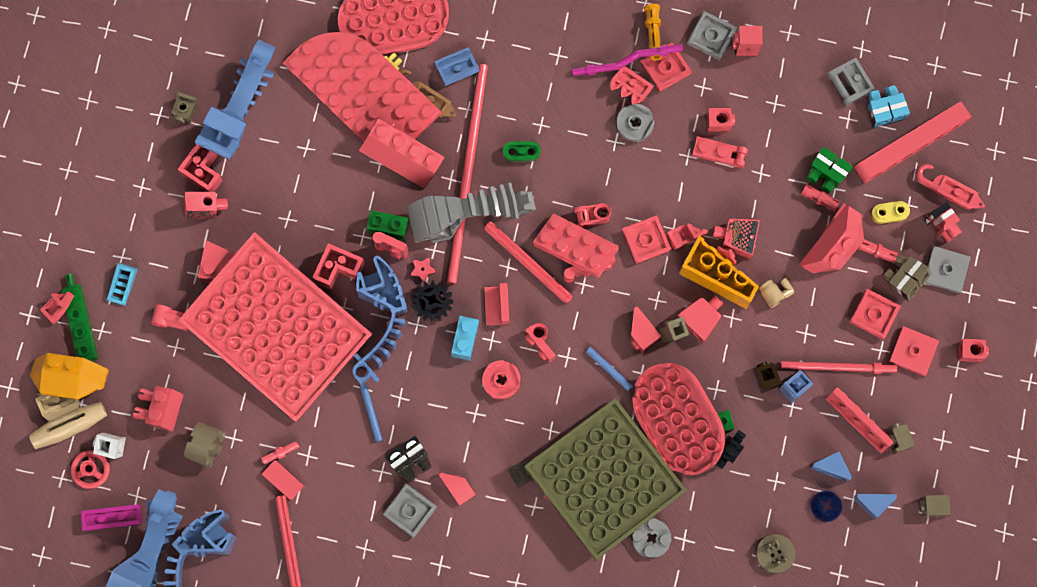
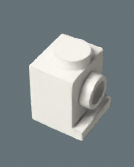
M107 433L97 434L93 440V454L112 459L122 457L126 437Z

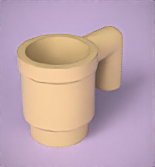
M786 278L780 282L785 289L782 292L772 280L759 287L761 295L770 308L775 307L784 299L794 294V289Z

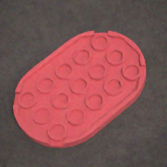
M345 0L338 12L340 32L364 39L383 56L421 49L433 44L444 33L449 21L447 0Z
M661 363L646 369L635 383L636 388L632 402L636 418L648 440L672 471H677L684 475H697L709 470L721 457L725 444V433L722 422L700 382L691 371L675 363Z

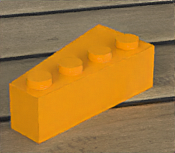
M700 235L679 273L745 309L749 307L759 288L741 270L738 271L727 258H723L713 246H709Z

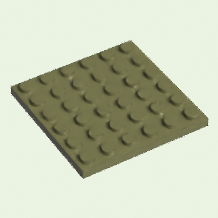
M616 398L524 466V469L595 561L687 491Z

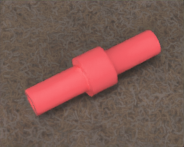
M294 441L284 447L279 446L275 448L274 452L261 457L265 465L277 458L286 457L287 453L300 447L297 441Z

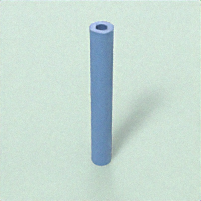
M592 347L588 348L586 353L627 391L633 387Z
M362 385L360 390L375 442H380L383 439L367 385Z

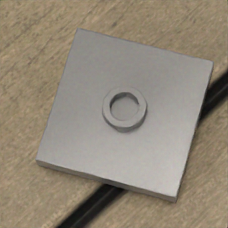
M704 11L688 39L687 45L720 61L737 27Z
M934 246L928 263L931 276L925 284L960 294L971 257Z
M406 483L382 515L412 538H415L437 509V506Z

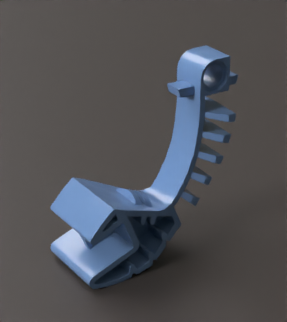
M259 39L249 59L240 58L239 62L245 69L238 68L237 70L241 78L240 80L235 79L233 82L237 87L235 91H231L230 95L232 97L227 103V107L222 110L214 107L210 108L203 122L205 125L198 135L195 144L228 160L232 158L239 147L247 125L244 121V115H248L249 111L247 109L249 105L254 106L256 103L252 98L254 94L261 96L263 93L257 90L258 85L267 87L269 83L261 79L262 76L273 78L275 74L267 70L266 67L270 63L276 47Z
M379 256L373 258L377 273L365 277L362 276L361 272L357 273L356 291L358 298L374 304L377 308L380 307L381 310H388L392 317L386 333L373 350L363 359L358 354L353 356L358 361L353 367V376L361 386L370 378L378 384L379 378L366 363L372 359L379 369L383 367L381 359L375 356L378 352L385 359H390V352L382 347L386 344L391 349L396 350V342L388 338L392 335L401 339L402 332L393 328L394 325L405 328L406 320L398 319L396 316L408 312L399 280L391 267ZM358 369H366L367 374L364 377L357 376Z
M159 489L153 500L146 502V514L148 517L145 522L147 527L144 531L145 536L141 548L132 557L114 568L106 587H156L160 561L158 559L159 554L166 550V546L163 544L171 541L172 537L168 535L175 534L176 527L179 526L183 518L182 515L173 511L177 502L175 493Z
M216 510L201 516L200 519L197 518L189 524V527L184 529L181 533L182 536H179L173 542L172 546L180 553L179 559L167 557V561L177 563L176 570L165 569V574L176 575V582L164 581V587H182L183 564L188 555L194 554L195 557H199L201 554L202 557H206L207 554H230L237 538L232 533H227L221 527L230 518L225 511Z

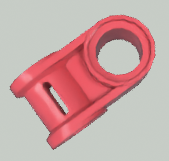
M605 203L580 206L574 209L578 220L577 225L582 228L605 224L611 218V209ZM600 210H605L608 214L606 217H599L597 213Z

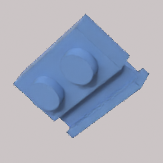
M469 47L434 61L445 86L480 72Z

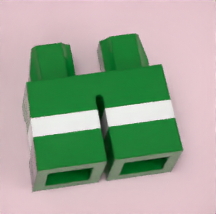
M823 146L809 168L810 171L807 179L812 183H816L819 177L825 180L821 188L829 194L839 187L853 166L839 157L829 170L837 155Z

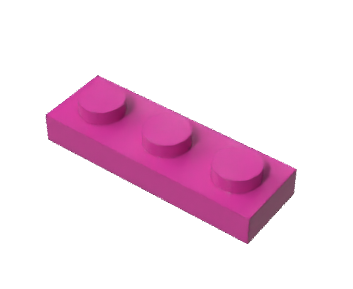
M140 504L81 511L82 531L143 524Z

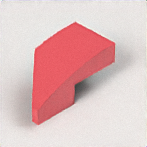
M688 223L686 226H679L665 235L675 251L697 240L699 235L701 237L706 235L708 231L695 228L692 224Z
M66 292V294L52 293V298L40 309L53 324L60 319L74 297L71 292Z
M444 472L438 473L459 506L475 495L464 477Z

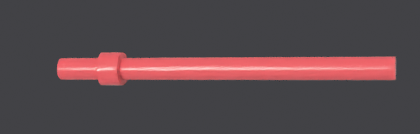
M781 361L780 365L781 369L873 372V374H881L882 372L897 373V365H882V363L873 362V364Z

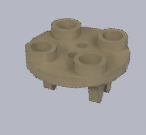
M772 534L766 536L756 548L758 563L769 573L778 574L785 572L792 566L795 560L796 552L794 545L783 535Z

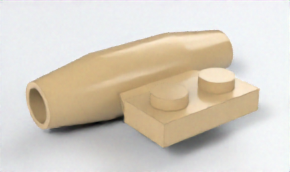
M42 395L35 400L42 416L49 422L31 433L29 438L35 449L56 444L89 429L108 415L102 402L79 408V399Z

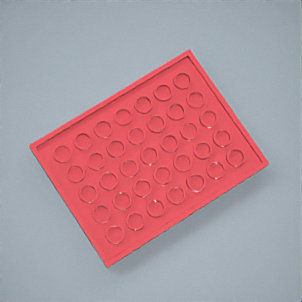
M256 232L251 235L179 319L185 327L295 422L298 421L372 335L367 328Z

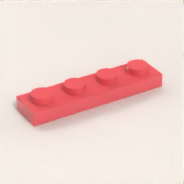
M838 387L825 399L881 454L891 446L893 441L889 438L888 434L883 432Z

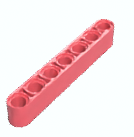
M961 101L861 161L854 169L863 183H867L966 123L972 116Z

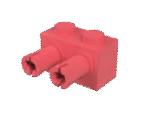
M156 386L155 390L141 388L139 392L144 393V395L139 394V399L150 401L151 404L149 409L135 407L134 411L139 413L133 412V417L146 420V424L155 428L173 432L184 394L160 386Z

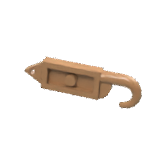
M406 69L399 71L401 74H411V71ZM416 81L412 83L442 112L439 116L441 119L443 117H457L450 100L422 82Z

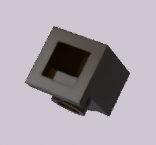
M766 361L756 365L757 368L753 372L761 393L780 387L782 382L773 362L768 364ZM763 374H767L769 380H764Z

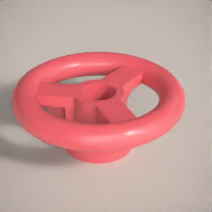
M87 450L78 454L71 465L72 479L78 486L85 489H94L101 486L107 480L110 472L107 458L93 454L94 450ZM88 456V460L82 462L80 471L77 472V465L80 460ZM95 457L99 458L103 463V474L97 471L96 464L94 463ZM88 466H92L91 472H87ZM92 475L99 479L94 483H86L80 480L83 476Z

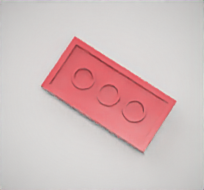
M554 213L533 241L535 247L597 278L601 276L619 250L618 245Z

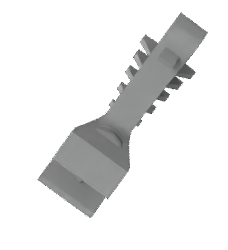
M507 183L505 188L504 185H498L496 193L494 186L489 187L487 196H485L482 189L478 190L477 197H473L472 193H468L467 198L464 199L447 196H427L407 205L415 243L431 239V243L449 240L453 237L461 222L469 217H485L488 215L499 217L501 214L504 218L511 216L514 220H517L519 215L536 210L532 192L520 191L514 194L511 183Z

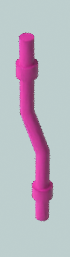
M664 44L657 48L637 50L616 63L589 64L587 67L572 69L573 76L585 74L591 76L599 72L619 70L640 57L668 56L669 53L682 52L683 44L671 46Z

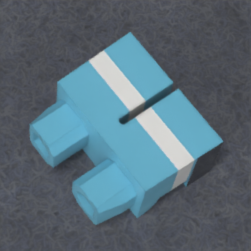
M895 85L885 89L887 96L885 98H881L879 90L869 92L867 108L871 114L873 128L907 119L910 115L903 93L899 94Z

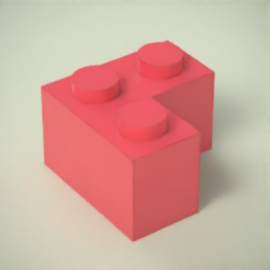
M197 144L178 168L181 176L205 192H215L223 181L218 173L210 169L218 154Z
M328 243L312 279L314 283L332 290L339 273L357 280V273L361 272L365 264L364 259Z

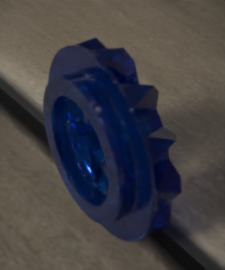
M826 490L817 493L813 497L811 510L818 520L830 522L841 514L843 506L841 499L836 493ZM831 499L830 507L833 510L827 509L822 513L824 506L821 502L826 503Z

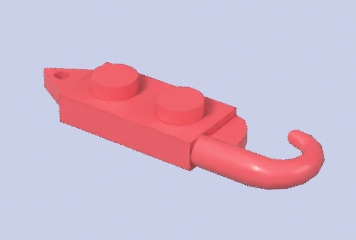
M924 164L918 168L916 175L919 183L935 191L936 194L968 211L970 209L985 208L977 191L946 175L936 177L933 182L923 176V171L927 168L933 169L934 167L930 164Z

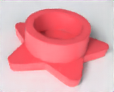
M718 246V253L735 265L737 262L732 249H723Z
M429 258L422 262L418 260L413 261L415 269L412 271L411 276H418L423 282L427 280L430 274L436 272L430 266Z

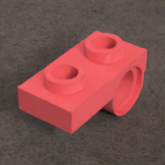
M542 323L531 325L525 330L527 335L525 339L531 346H536L539 350L537 354L543 361L547 360L550 363L555 359L556 355L545 343L548 333L547 327ZM537 329H541L544 332V335L540 338L535 337L533 334Z

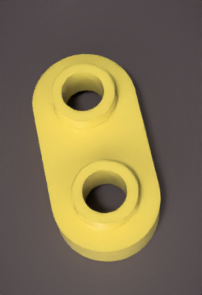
M903 201L878 204L873 208L871 217L877 224L899 222L908 217L910 208ZM897 208H902L903 213H899ZM880 210L885 212L884 216L879 214Z

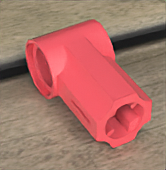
M155 305L151 324L163 328L172 327L188 331V328L179 321L184 314L183 312L174 311L167 306Z

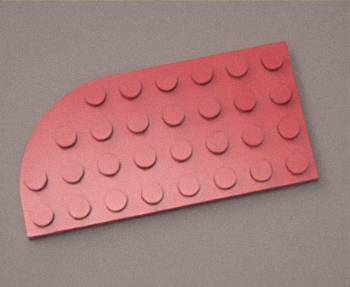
M332 32L315 36L301 44L283 62L363 142L377 118L416 140L442 114L375 47L364 39L352 34Z

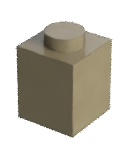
M926 495L922 497L919 508L920 512H923V517L949 516L950 496Z

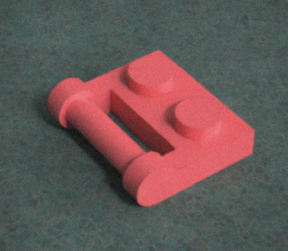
M382 232L373 234V241L377 251L386 250L395 259H406L408 255L407 244Z

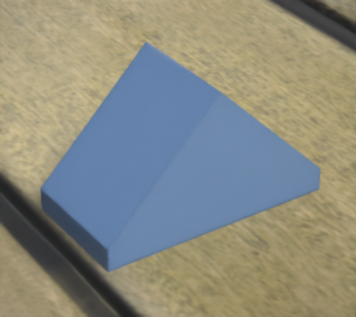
M800 370L779 388V391L792 404L813 385V382Z
M840 452L830 455L811 466L812 470L845 482L850 481L852 477Z
M856 494L854 496V500L873 519L878 518L897 498V494Z

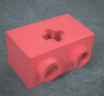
M739 26L732 39V49H735L736 56H758L763 44L762 26Z

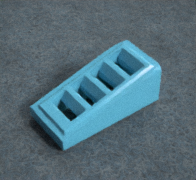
M117 263L107 297L108 301L126 306L138 268ZM122 270L130 272V276L121 274ZM119 278H123L128 280V283H124L118 280ZM119 285L125 287L126 289L125 291L117 289L116 286ZM114 292L124 295L123 299L113 296Z

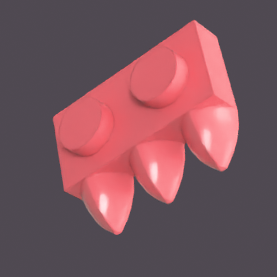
M626 66L619 69L610 84L611 90L622 88L621 97H627L631 94L632 105L643 102L654 87Z

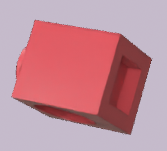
M731 108L708 109L707 132L730 131L732 125H735V114H732ZM724 117L726 122L720 123L716 118Z
M962 339L959 342V361L982 362L989 355V346H986V340ZM971 346L977 348L978 355H974L971 353Z

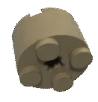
M198 422L190 435L192 436L191 441L187 442L184 457L211 468L215 455L219 456L222 451L223 445H220V443L223 441L226 432Z

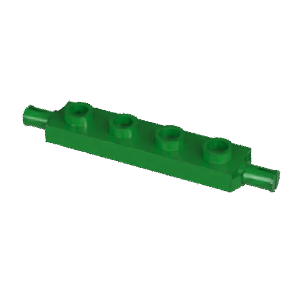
M73 274L65 275L67 287L62 289L61 292L62 294L71 292L74 295L66 309L76 357L95 362L98 359V353L82 285L75 284Z

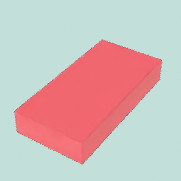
M276 460L262 473L289 500H292L304 487Z

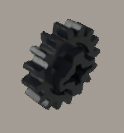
M434 280L431 281V285H428L425 281L423 288L418 285L419 292H413L416 298L412 299V303L416 304L413 306V310H418L417 316L423 315V321L430 318L431 323L434 322V318H437L440 322L442 315L448 317L446 311H452L449 304H453V300L449 299L452 296V292L447 293L448 287L442 288V282L435 285ZM428 290H433V291L430 292V293H427V294L424 293V292H426V291H428ZM440 293L444 295L445 302L440 299ZM435 298L436 303L430 305L429 300ZM420 301L425 303V310L421 308ZM435 310H441L437 313H432Z
M738 430L733 438L729 435L727 436L723 452L715 464L716 466L723 469L728 461L733 464L744 448L741 442L746 434Z

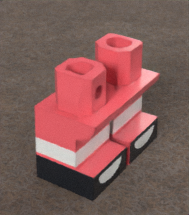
M948 202L933 210L923 219L927 225L931 223L935 225L938 229L936 237L941 235L946 243L962 233L956 224L960 220Z

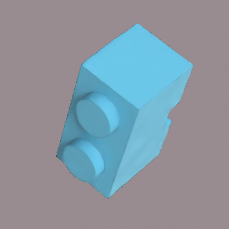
M464 316L459 317L451 352L452 357L471 361L479 326L478 319Z

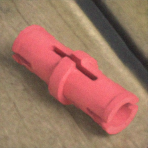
M806 184L801 193L802 196L815 201L817 205L825 206L834 212L840 203L839 200L825 194V191L822 190L821 192Z
M865 239L858 248V250L873 255L876 259L879 257L894 264L897 258L895 256H898V252L884 248L880 243L877 245Z

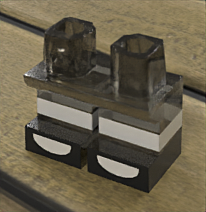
M416 436L402 444L401 448L398 447L385 457L398 476L403 477L408 483L417 478L412 471L417 465L423 473L432 468L428 454ZM403 451L406 453V455L408 456V458H409L411 461H409V460L407 459V457L405 456V454L403 453Z

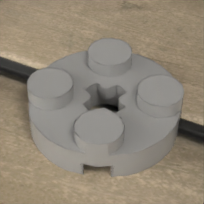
M641 104L624 107L619 112L616 121L618 133L624 139L631 142H642L650 136L654 128L651 111ZM638 119L640 126L633 127L630 121Z
M655 518L647 521L632 534L634 549L641 556L648 558L662 556L669 549L671 543L669 528L665 523ZM649 533H650L651 535H654V534H655V535L657 536V537L655 538L656 543H654V544H653V542H649V543H648V542H647V539H648L647 534H649Z

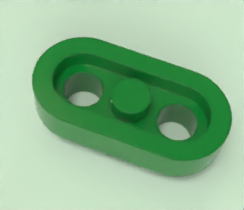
M511 141L503 147V156L510 162H532L537 160L541 153L540 146L533 141ZM514 150L516 153L514 155H510L509 151ZM533 150L535 153L533 155H529L528 151Z

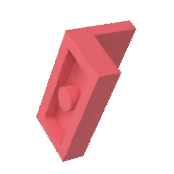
M500 283V287H484L486 325L509 324L507 283Z

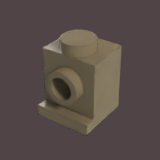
M178 92V97L171 114L175 121L185 124V122L191 124L199 102L196 97ZM182 105L186 106L185 110H180Z
M683 317L663 323V327L658 328L662 343L672 342L689 335Z
M900 423L889 426L890 435L888 436L893 441L891 446L895 447L892 451L893 455L915 446L907 424L901 426Z

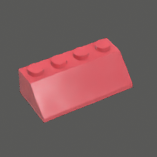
M379 118L375 121L359 149L363 154L424 189L444 159V156Z

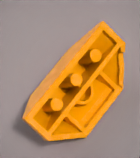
M46 353L35 358L30 377L42 395L78 400L97 389L104 388L109 370L85 358Z

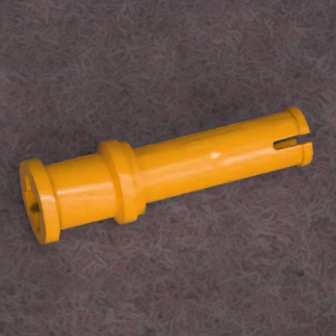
M647 4L644 6V12L646 13L645 26L648 28L650 48L660 47L659 27L661 26V19H659L660 5ZM661 55L650 56V59L654 61L662 58Z

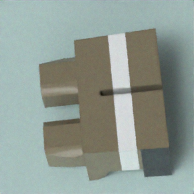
M899 255L894 263L899 268L898 272L895 273L889 269L883 277L890 284L891 290L898 292L905 300L910 302L920 290L919 287H922L931 276V271L928 266L910 256L907 259Z

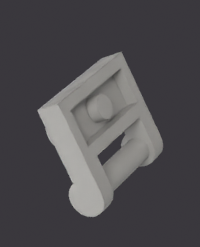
M857 58L826 74L843 98L842 102L845 107L875 90ZM841 73L854 93L851 96L838 77Z

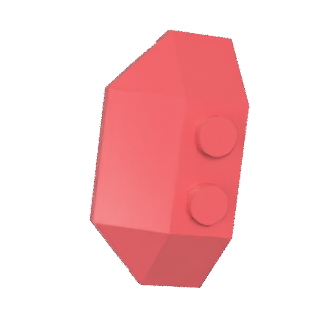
M846 205L799 265L811 273L841 270L864 241L861 214L849 205Z

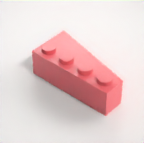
M205 241L198 274L199 280L210 284L236 253Z

